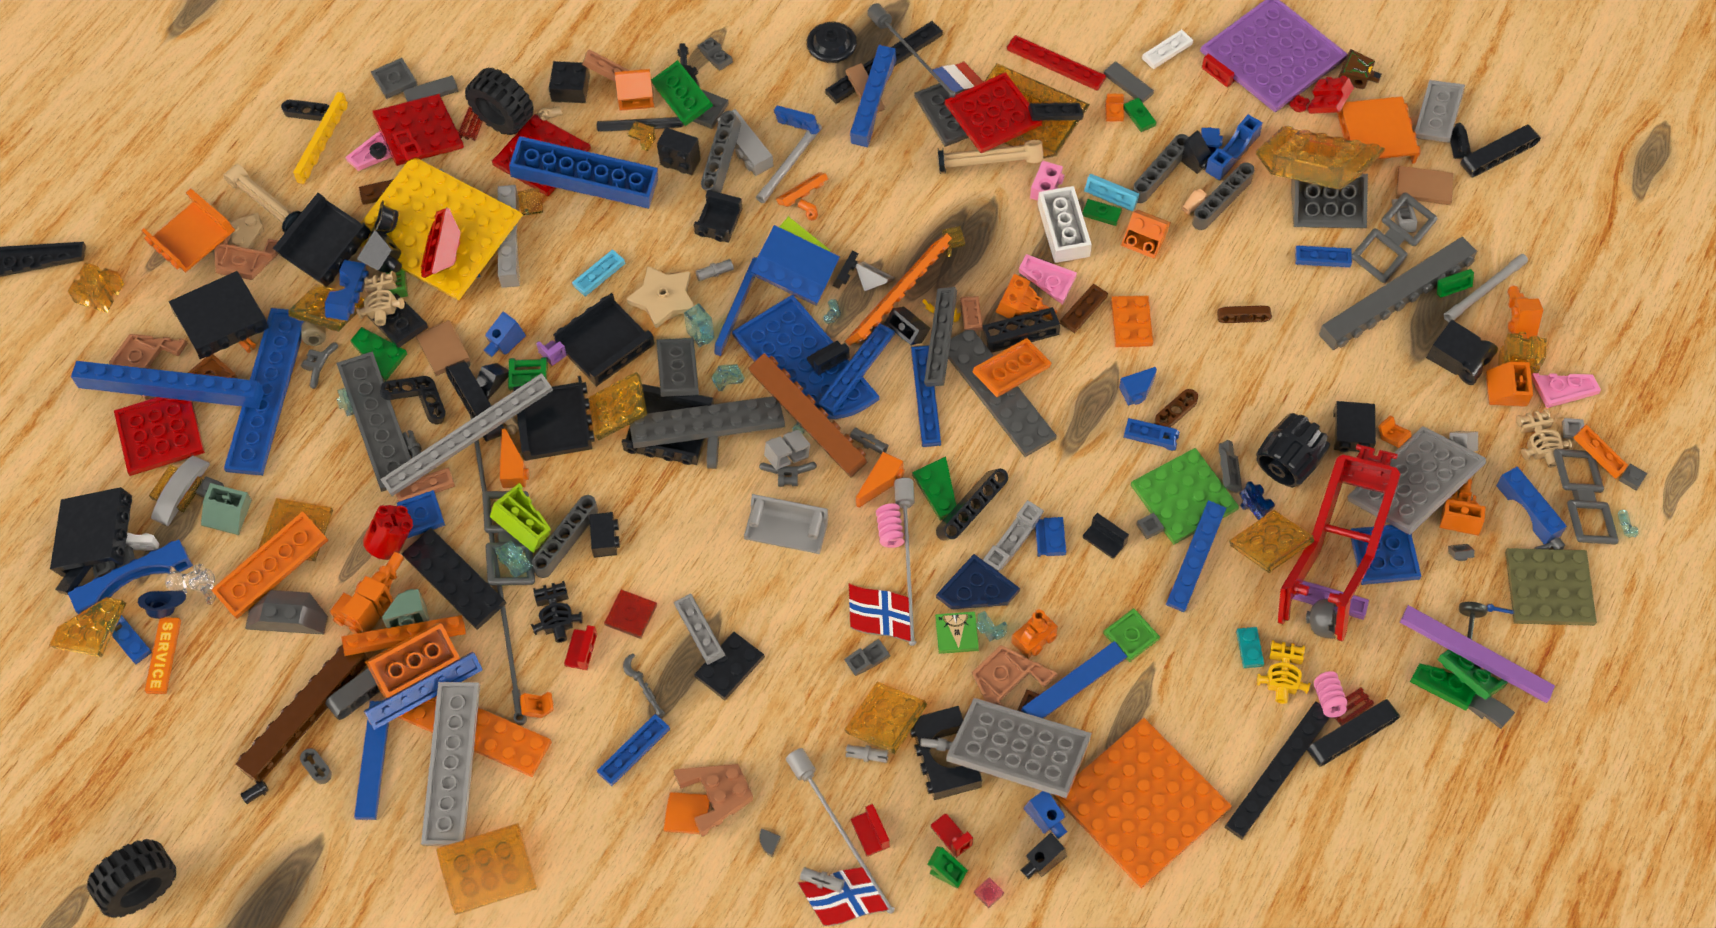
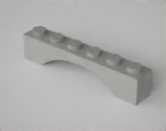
M516 185L498 186V200L519 211V196ZM517 224L498 248V277L502 288L520 286Z

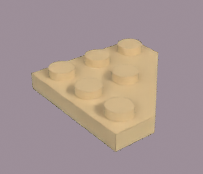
M258 213L229 222L235 231L231 234L228 245L253 248L255 245L254 241L264 231Z

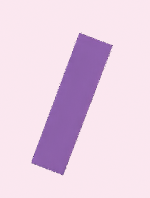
M1303 581V585L1310 586L1308 595H1295L1293 599L1313 605L1318 600L1328 599L1330 592L1335 594L1343 592ZM1354 595L1350 601L1349 616L1364 620L1369 600Z

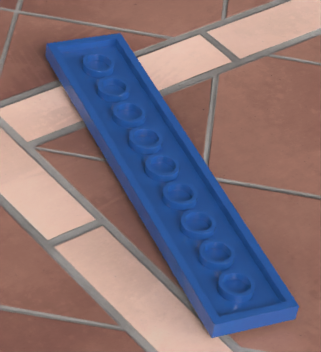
M270 309L267 320L269 328L264 330L250 380L260 383L264 395L259 408H241L225 462V472L263 476L302 340L301 326L308 318L307 311Z

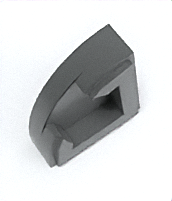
M761 828V846L765 853L772 857L781 837Z

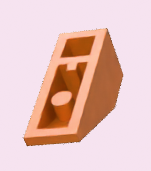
M502 429L501 485L503 488H513L520 483L522 487H526V480H529V469L525 468L524 462L507 430Z
M883 452L857 494L856 506L860 508L893 487L894 481L902 478L905 473L903 461Z

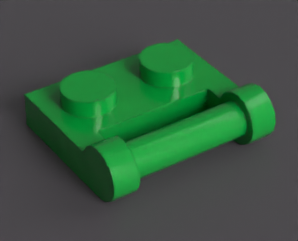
M547 357L532 360L510 358L509 391L514 390L513 387L523 386L541 373L547 380ZM517 367H540V369L516 370Z

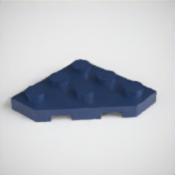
M973 554L936 594V598L951 610L1004 606L1012 601L1020 592V588L977 555Z

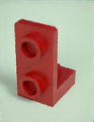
M948 814L942 815L931 824V829L956 858L973 846L972 835L968 831L964 834Z

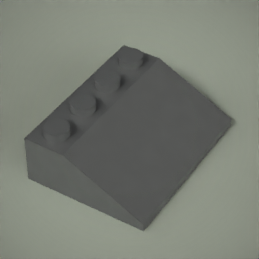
M1294 173L1292 175L1291 197L1294 227L1367 228L1368 174Z

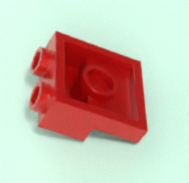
M1346 76L1335 79L1332 77L1319 79L1312 90L1314 98L1307 108L1310 114L1339 112L1354 89L1350 79Z

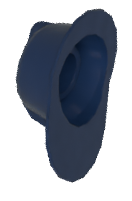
M178 590L151 591L138 598V605L145 609L149 617L161 619L170 616L174 612L175 607L186 600V594Z

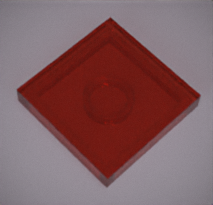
M621 589L604 624L607 627L641 639L654 614L657 602Z

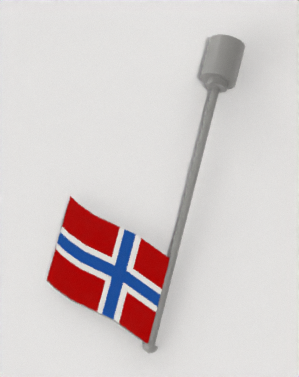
M899 478L894 481L895 504H898L904 512L908 597L889 591L861 588L849 583L850 628L866 634L894 637L907 641L910 646H915L907 508H910L915 503L914 483L910 478Z
M803 748L793 751L786 757L787 763L799 781H809L861 865L859 868L842 870L829 875L845 880L841 893L825 887L822 889L818 888L816 884L810 882H797L823 926H832L848 922L866 914L884 911L892 914L895 908L891 907L814 783L812 779L816 771L814 765Z

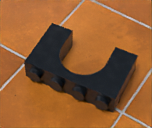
M959 706L911 718V726H908L911 738L915 737L917 743L914 745L917 757L921 756L922 763H920L922 775H926L928 782H926L927 792L932 794L934 800L982 788V778L979 771L964 766L953 768L941 766L931 756L930 747L920 746L921 738L937 740L938 738L958 733L963 722Z

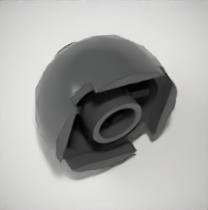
M1321 599L1313 604L1311 611H1307L1306 622L1310 623L1311 630L1319 637L1335 639L1337 618L1335 607L1337 606L1328 602V599Z

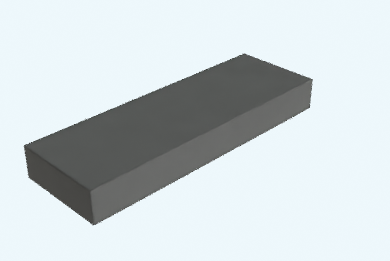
M1116 61L1104 70L1103 74L1134 99L1139 98L1142 103L1154 94L1153 89Z
M453 75L403 90L407 102L440 94L442 97L459 92Z

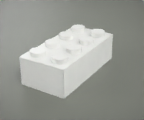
M1074 186L1039 192L1037 205L1054 263L1090 257L1092 244Z

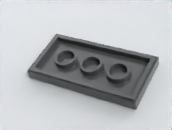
M940 83L914 93L915 99L944 147L969 138L946 107L945 100L950 98V96Z
M694 338L656 340L661 397L699 395Z

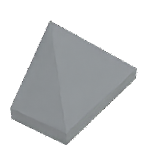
M866 262L857 263L856 265L864 291L894 281L895 277Z

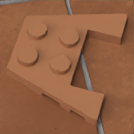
M230 234L214 248L215 270L217 274L229 275L238 271L243 279L253 280L278 255L273 249L278 240L268 239L264 250L259 251L228 245L231 237Z
M129 334L108 363L111 365L149 369L162 350L179 357L188 343L185 339L171 340L168 337L159 339L153 338V336ZM141 395L145 400H148L150 397Z
M1002 645L972 671V675L985 701L1003 707L1005 706L1000 701L1028 674H1031L1044 688L1057 676L1055 671L1049 670L1041 664L1033 662Z
M739 764L674 770V775L680 789L701 782L714 811L695 817V823L701 837L708 834V830L712 827H717L723 823L722 820L730 814L734 815L753 801V794Z

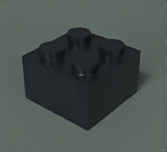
M553 61L549 83V93L552 102L586 103L590 72L589 68L582 65L583 62Z
M669 128L664 129L657 142L660 165L665 168L678 170L683 174L693 175L701 160L698 138Z

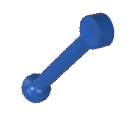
M1492 604L1487 605L1489 612L1499 611L1513 614V610L1494 607Z

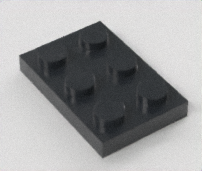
M397 293L394 294L397 300L401 298ZM405 301L403 309L396 307L394 314L386 315L385 325H376L398 348L428 328L427 323ZM367 314L368 318L375 324V318L371 319Z
M733 632L721 645L725 656L708 665L705 662L694 674L696 679L724 701L765 658L762 652L736 632Z

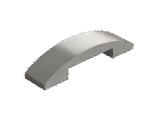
M195 456L186 460L164 487L154 507L151 519L169 526L179 511L177 509L178 504L195 479H200L210 463Z
M1027 500L1017 513L1016 519L997 545L991 548L983 561L998 572L1002 570L1028 538L1044 510Z

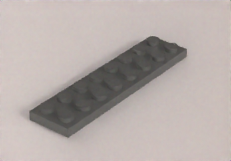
M973 329L965 330L951 338L948 359L1023 456L1027 457L1056 440L1057 435L1018 386L996 397L972 372L975 366L992 358L994 355Z
M372 351L337 362L336 364L380 490L383 492L387 489L380 479L409 461L411 457L391 401L382 398L380 395L383 379Z
M773 396L628 416L633 448L785 427L781 405Z

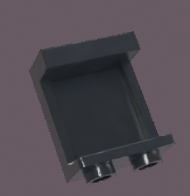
M708 190L705 195L706 204L698 222H694V232L700 237H708L719 242L729 243L743 209L742 198Z
M1336 401L1333 410V417H1335L1334 450L1360 452L1356 450L1357 444L1374 448L1376 444L1375 404Z

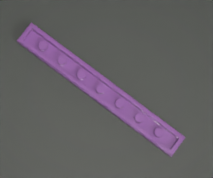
M1409 605L1406 607L1400 623L1541 701L1547 703L1550 700L1555 685Z

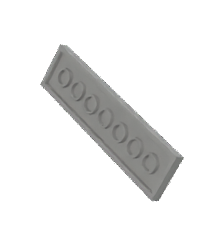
M438 682L421 845L464 847L480 694L479 682Z

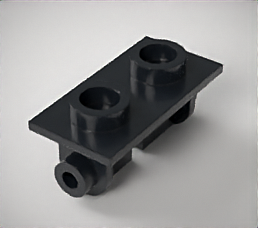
M1462 123L1455 124L1450 140L1454 159L1464 158L1471 153L1467 131Z

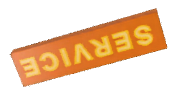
M165 617L159 619L145 686L147 694H167L181 625L180 618Z

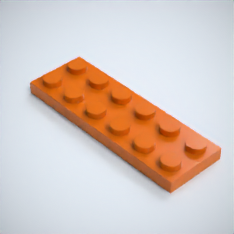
M302 511L213 587L211 591L231 614L238 619L329 540Z

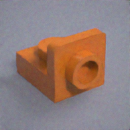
M1113 93L1106 95V121H1124V94Z

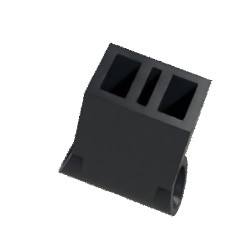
M1451 319L1432 345L1426 358L1454 375H1459L1466 384L1474 385L1483 372V366L1493 359L1498 352V348L1494 343L1481 340L1479 336Z

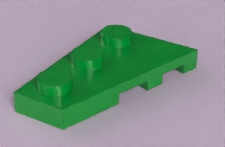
M363 327L350 340L361 355L373 351L384 381H387L407 355L405 349L398 348L395 344Z
M946 456L912 472L913 478L940 521L956 506Z
M1451 650L1445 651L1437 659L1443 664L1444 668L1454 673L1461 682L1467 684L1478 696L1485 700L1503 689L1508 683L1503 679H1496L1491 676V672L1474 666V663Z
M1419 663L1410 680V683L1467 711L1475 695V691L1467 684L1461 682L1455 674L1445 672L1444 669Z

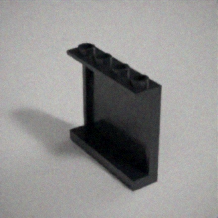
M317 193L273 249L281 257L327 288L339 273L343 261L349 260L357 252L360 245L367 240L372 231L364 223H360L327 201L323 195Z
M238 271L168 301L200 360L222 349H227L233 344L244 341L257 333H262L269 328L265 316Z
M612 293L603 297L594 306L587 308L584 313L573 318L570 323L559 328L553 334L555 343L557 344L560 341L564 345L569 359L596 387L655 345L653 334L649 330L645 332L619 306Z
M578 376L579 382L553 386V391L517 414L521 450L525 461L593 449L592 442H595L593 430L590 431L589 426L593 425L591 414L587 415L590 404L589 399L585 398L588 390L586 382L582 383L581 376ZM521 386L513 387L514 391L520 388Z
M640 384L638 389L639 399L633 416L706 405L711 406L714 405V400L712 397L702 395L661 397L660 387ZM629 427L626 439H622L621 442L623 450L630 454L638 453L649 458L658 457L666 461H678L685 465H697L705 438L633 448Z
M119 487L61 499L50 569L64 577L69 569L109 561H114L120 566L123 565L132 495Z

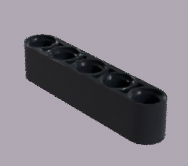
M1527 124L1470 153L1461 160L1460 165L1471 177H1476L1534 147L1541 140V137Z
M464 360L445 367L451 384L472 419L491 407L486 395ZM501 424L483 436L484 440L488 442L502 436L503 425Z
M1001 468L986 472L937 526V537L943 541L956 539L1004 487L1009 478L1008 473ZM983 487H984L985 490H986V494H985V495H984V493H983ZM971 501L974 503V508L971 507ZM959 514L962 516L961 522L959 520ZM947 527H948L949 530H950V534H949V535H948L947 532H946V528H947Z
M1386 699L1317 740L1307 748V751L1317 765L1321 767L1393 724L1400 718V714L1390 701Z

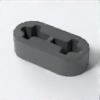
M719 436L708 438L707 469H717Z
M310 748L301 753L300 761L314 781L318 784L327 783L332 777V772L318 752ZM307 757H313V760L316 763L312 765L310 761H308ZM318 768L324 772L325 775L323 777L316 771Z

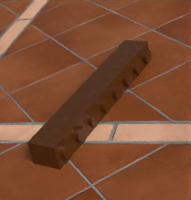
M341 645L337 649L336 654L323 664L318 674L311 677L308 685L295 695L294 700L288 706L282 709L278 718L272 721L267 726L266 731L253 741L249 750L241 754L236 763L240 771L255 782L264 780L327 710L326 700L362 671L366 666L365 661L368 660L366 654L359 653L345 656L343 645Z

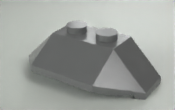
M270 590L249 610L245 628L246 630L324 635L328 616L309 592Z

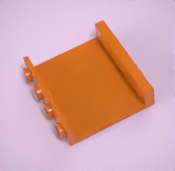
M1403 96L1345 102L1337 113L1353 170L1360 169L1364 160L1410 156L1412 164L1416 163L1421 150L1420 146L1416 143V132L1412 129V119L1408 116V105L1404 102Z
M192 189L186 192L192 203L155 235L152 236L144 228L141 230L145 234L144 240L168 262L170 261L177 270L180 268L185 273L235 231L222 214Z

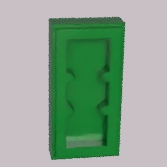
M1139 98L1123 104L1125 112L1140 132L1156 126V120Z
M1088 199L1082 215L1083 217L1116 226L1122 209Z
M1468 269L1439 279L1437 295L1442 298L1473 287L1474 272Z

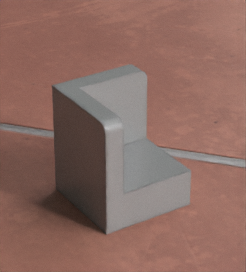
M1450 432L1449 440L1471 451H1478V432Z

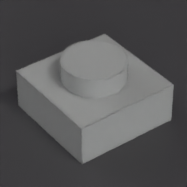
M1564 418L1562 421L1563 438L1574 439L1573 437L1584 426V420Z

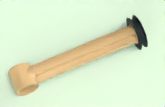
M1030 140L1021 146L992 148L982 154L978 150L945 153L944 149H938L937 165L940 169V174L943 171L946 174L947 167L1016 160L1037 163L1044 159L1042 141Z
M236 164L223 174L231 187H239L282 222L284 233L301 214L300 211L291 212L251 180L247 172L239 164Z

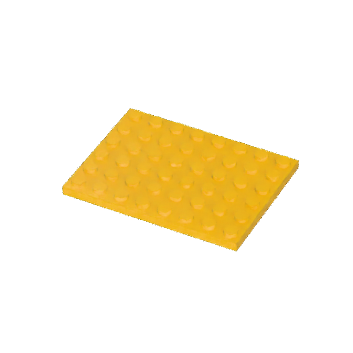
M415 158L405 164L361 223H364L372 231L382 200H384L385 206L399 212L397 225L392 232L386 234L401 250V255L398 259L402 264L401 269L459 301L523 215L520 211ZM447 207L450 209L461 232L460 245L456 252V262L453 266L423 278L421 277V264L431 225L435 220L436 212ZM369 237L360 245L361 248H364Z

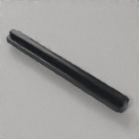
M678 117L598 121L596 126L597 131L602 132L683 127V123Z

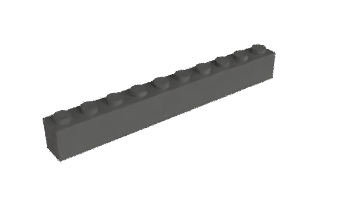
M1463 236L1323 324L1319 336L1332 350L1344 347L1349 340L1358 338L1366 329H1372L1380 320H1386L1393 312L1402 310L1407 303L1416 301L1421 294L1430 292L1438 284L1439 279L1457 274L1465 266H1471L1475 261L1474 258L1477 250Z

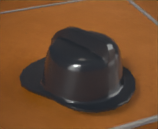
M384 200L380 204L378 217L370 237L374 230L389 233L397 225L399 212L385 206Z

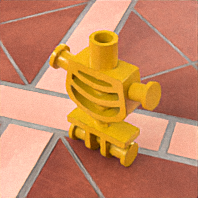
M1272 640L1269 659L1282 661V663L1271 665L1267 676H1261L1260 673H1257V685L1267 684L1268 690L1276 691L1275 702L1286 704L1288 702V693L1296 694L1299 689L1307 694L1311 685L1310 682L1308 684L1301 682L1302 673L1300 669L1290 664L1302 665L1305 645L1299 647L1291 643L1289 647L1285 646L1286 642L1276 643Z

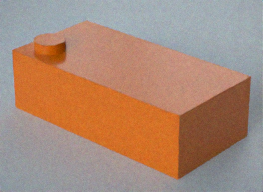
M435 623L366 660L365 663L383 697L389 698L459 660L460 657L442 623Z

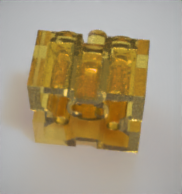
M85 262L78 273L80 279L73 281L68 289V293L76 304L88 307L91 303L94 309L107 313L114 302L113 294H119L124 282L117 271L107 268L101 271L98 266Z
M1520 332L1519 334L1508 333L1504 345H1502L1499 351L1498 366L1510 361L1530 362L1531 375L1532 373H1539L1540 365L1542 366L1546 359L1547 338L1531 336L1527 339L1526 332Z

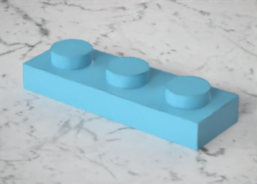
M1093 174L1088 176L1084 192L1130 211H1134L1139 197V193Z
M612 249L572 282L573 287L586 297L625 265V260Z

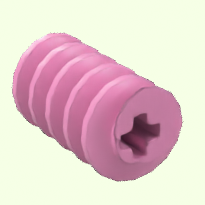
M895 503L885 504L876 510L880 544L888 548H896L904 544V540L901 539L904 536L901 532L903 527L900 525L902 520L899 518L901 513L898 511L900 506Z
M1332 671L1324 672L1314 680V687L1323 708L1322 710L1327 717L1331 718L1345 714L1347 710L1345 706L1348 703L1338 675Z

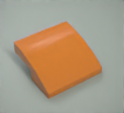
M670 792L665 815L664 832L700 834L695 823V817L710 812L708 796L704 794Z

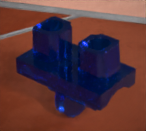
M1252 481L1247 482L1246 487L1239 493L1243 500L1240 507L1243 510L1249 508L1258 521L1262 520L1275 506L1271 499L1265 500L1263 498V487L1260 484L1254 485Z

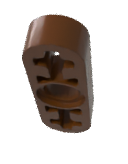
M1265 305L1222 307L1217 311L1220 323L1267 322L1272 318L1271 308Z
M1193 389L1184 390L1156 415L1154 424L1171 428L1196 406L1198 393ZM1186 397H1187V398L1193 397L1192 400L1189 399V400L1184 404V402L1186 401ZM1177 406L1181 408L1182 411L1180 413H1174L1171 410V408ZM1169 415V417H1168V419H1167V423H1166V422L1160 423V419H1161V420H1165V419L1167 418V416Z

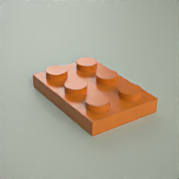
M1112 296L1111 306L1115 347L1153 346L1149 296Z

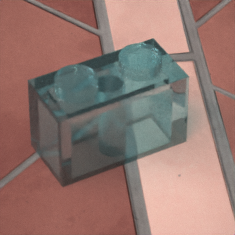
M699 303L684 312L686 330L689 336L694 338V342L699 347L709 344L715 338L710 315Z

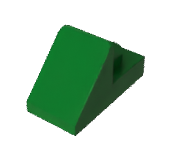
M939 846L936 847L927 863L932 868L930 871L932 876L955 888H959L968 871L943 847Z

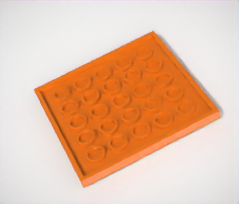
M1145 718L1140 720L1075 776L1067 798L1054 795V798L1141 889L1232 807Z

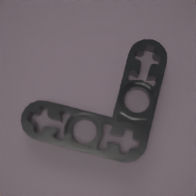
M418 376L382 383L380 388L382 398L394 400L419 396L429 422L441 424L444 421L446 412L431 377ZM408 385L412 390H404L402 386ZM426 398H434L436 402L430 403Z

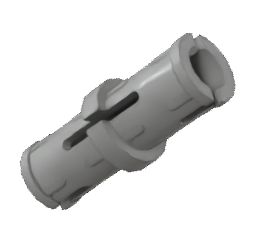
M728 259L716 264L711 263L710 266L696 270L697 279L702 281L710 277L716 278L719 277V274L734 270L732 261Z
M847 745V758L864 759V762L871 760L887 763L888 761L887 755L889 750L874 749L868 745L866 747Z
M807 867L803 868L800 880L816 884L818 888L822 889L825 887L841 893L845 882L843 879L827 875V872L822 871L820 873Z

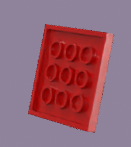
M1006 72L945 100L946 107L981 154L1042 125V121H1032L1028 109L1029 102Z
M440 94L372 111L375 122L396 166L406 164L407 162L392 139V133L409 128L413 139L417 141L423 153V156L418 158L420 160L464 148V143Z
M534 114L492 160V165L510 175L509 165L519 136L586 152L590 151L591 146L551 122L541 120L538 115ZM518 179L546 196H549L556 189V187Z
M156 397L114 410L129 476L205 453L192 401Z

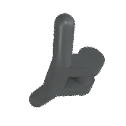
M336 342L330 344L322 352L309 350L307 359L302 362L301 367L307 371L313 370L310 381L312 389H315L318 385L320 371L328 356L338 348Z
M815 462L801 466H786L777 470L771 464L761 463L759 465L761 470L778 474V487H784V485L798 486V474L817 467Z

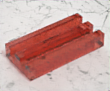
M468 107L458 133L461 139L465 137L467 140L471 138L472 141H475L483 120L481 121L478 115L474 113L469 128L465 132L473 113L471 107Z
M1362 687L1345 697L1347 702H1350L1360 695L1359 699L1346 706V712L1363 701L1366 704L1343 719L1340 716L1334 717L1341 726L1374 705V701L1369 699V695L1363 692L1364 689Z

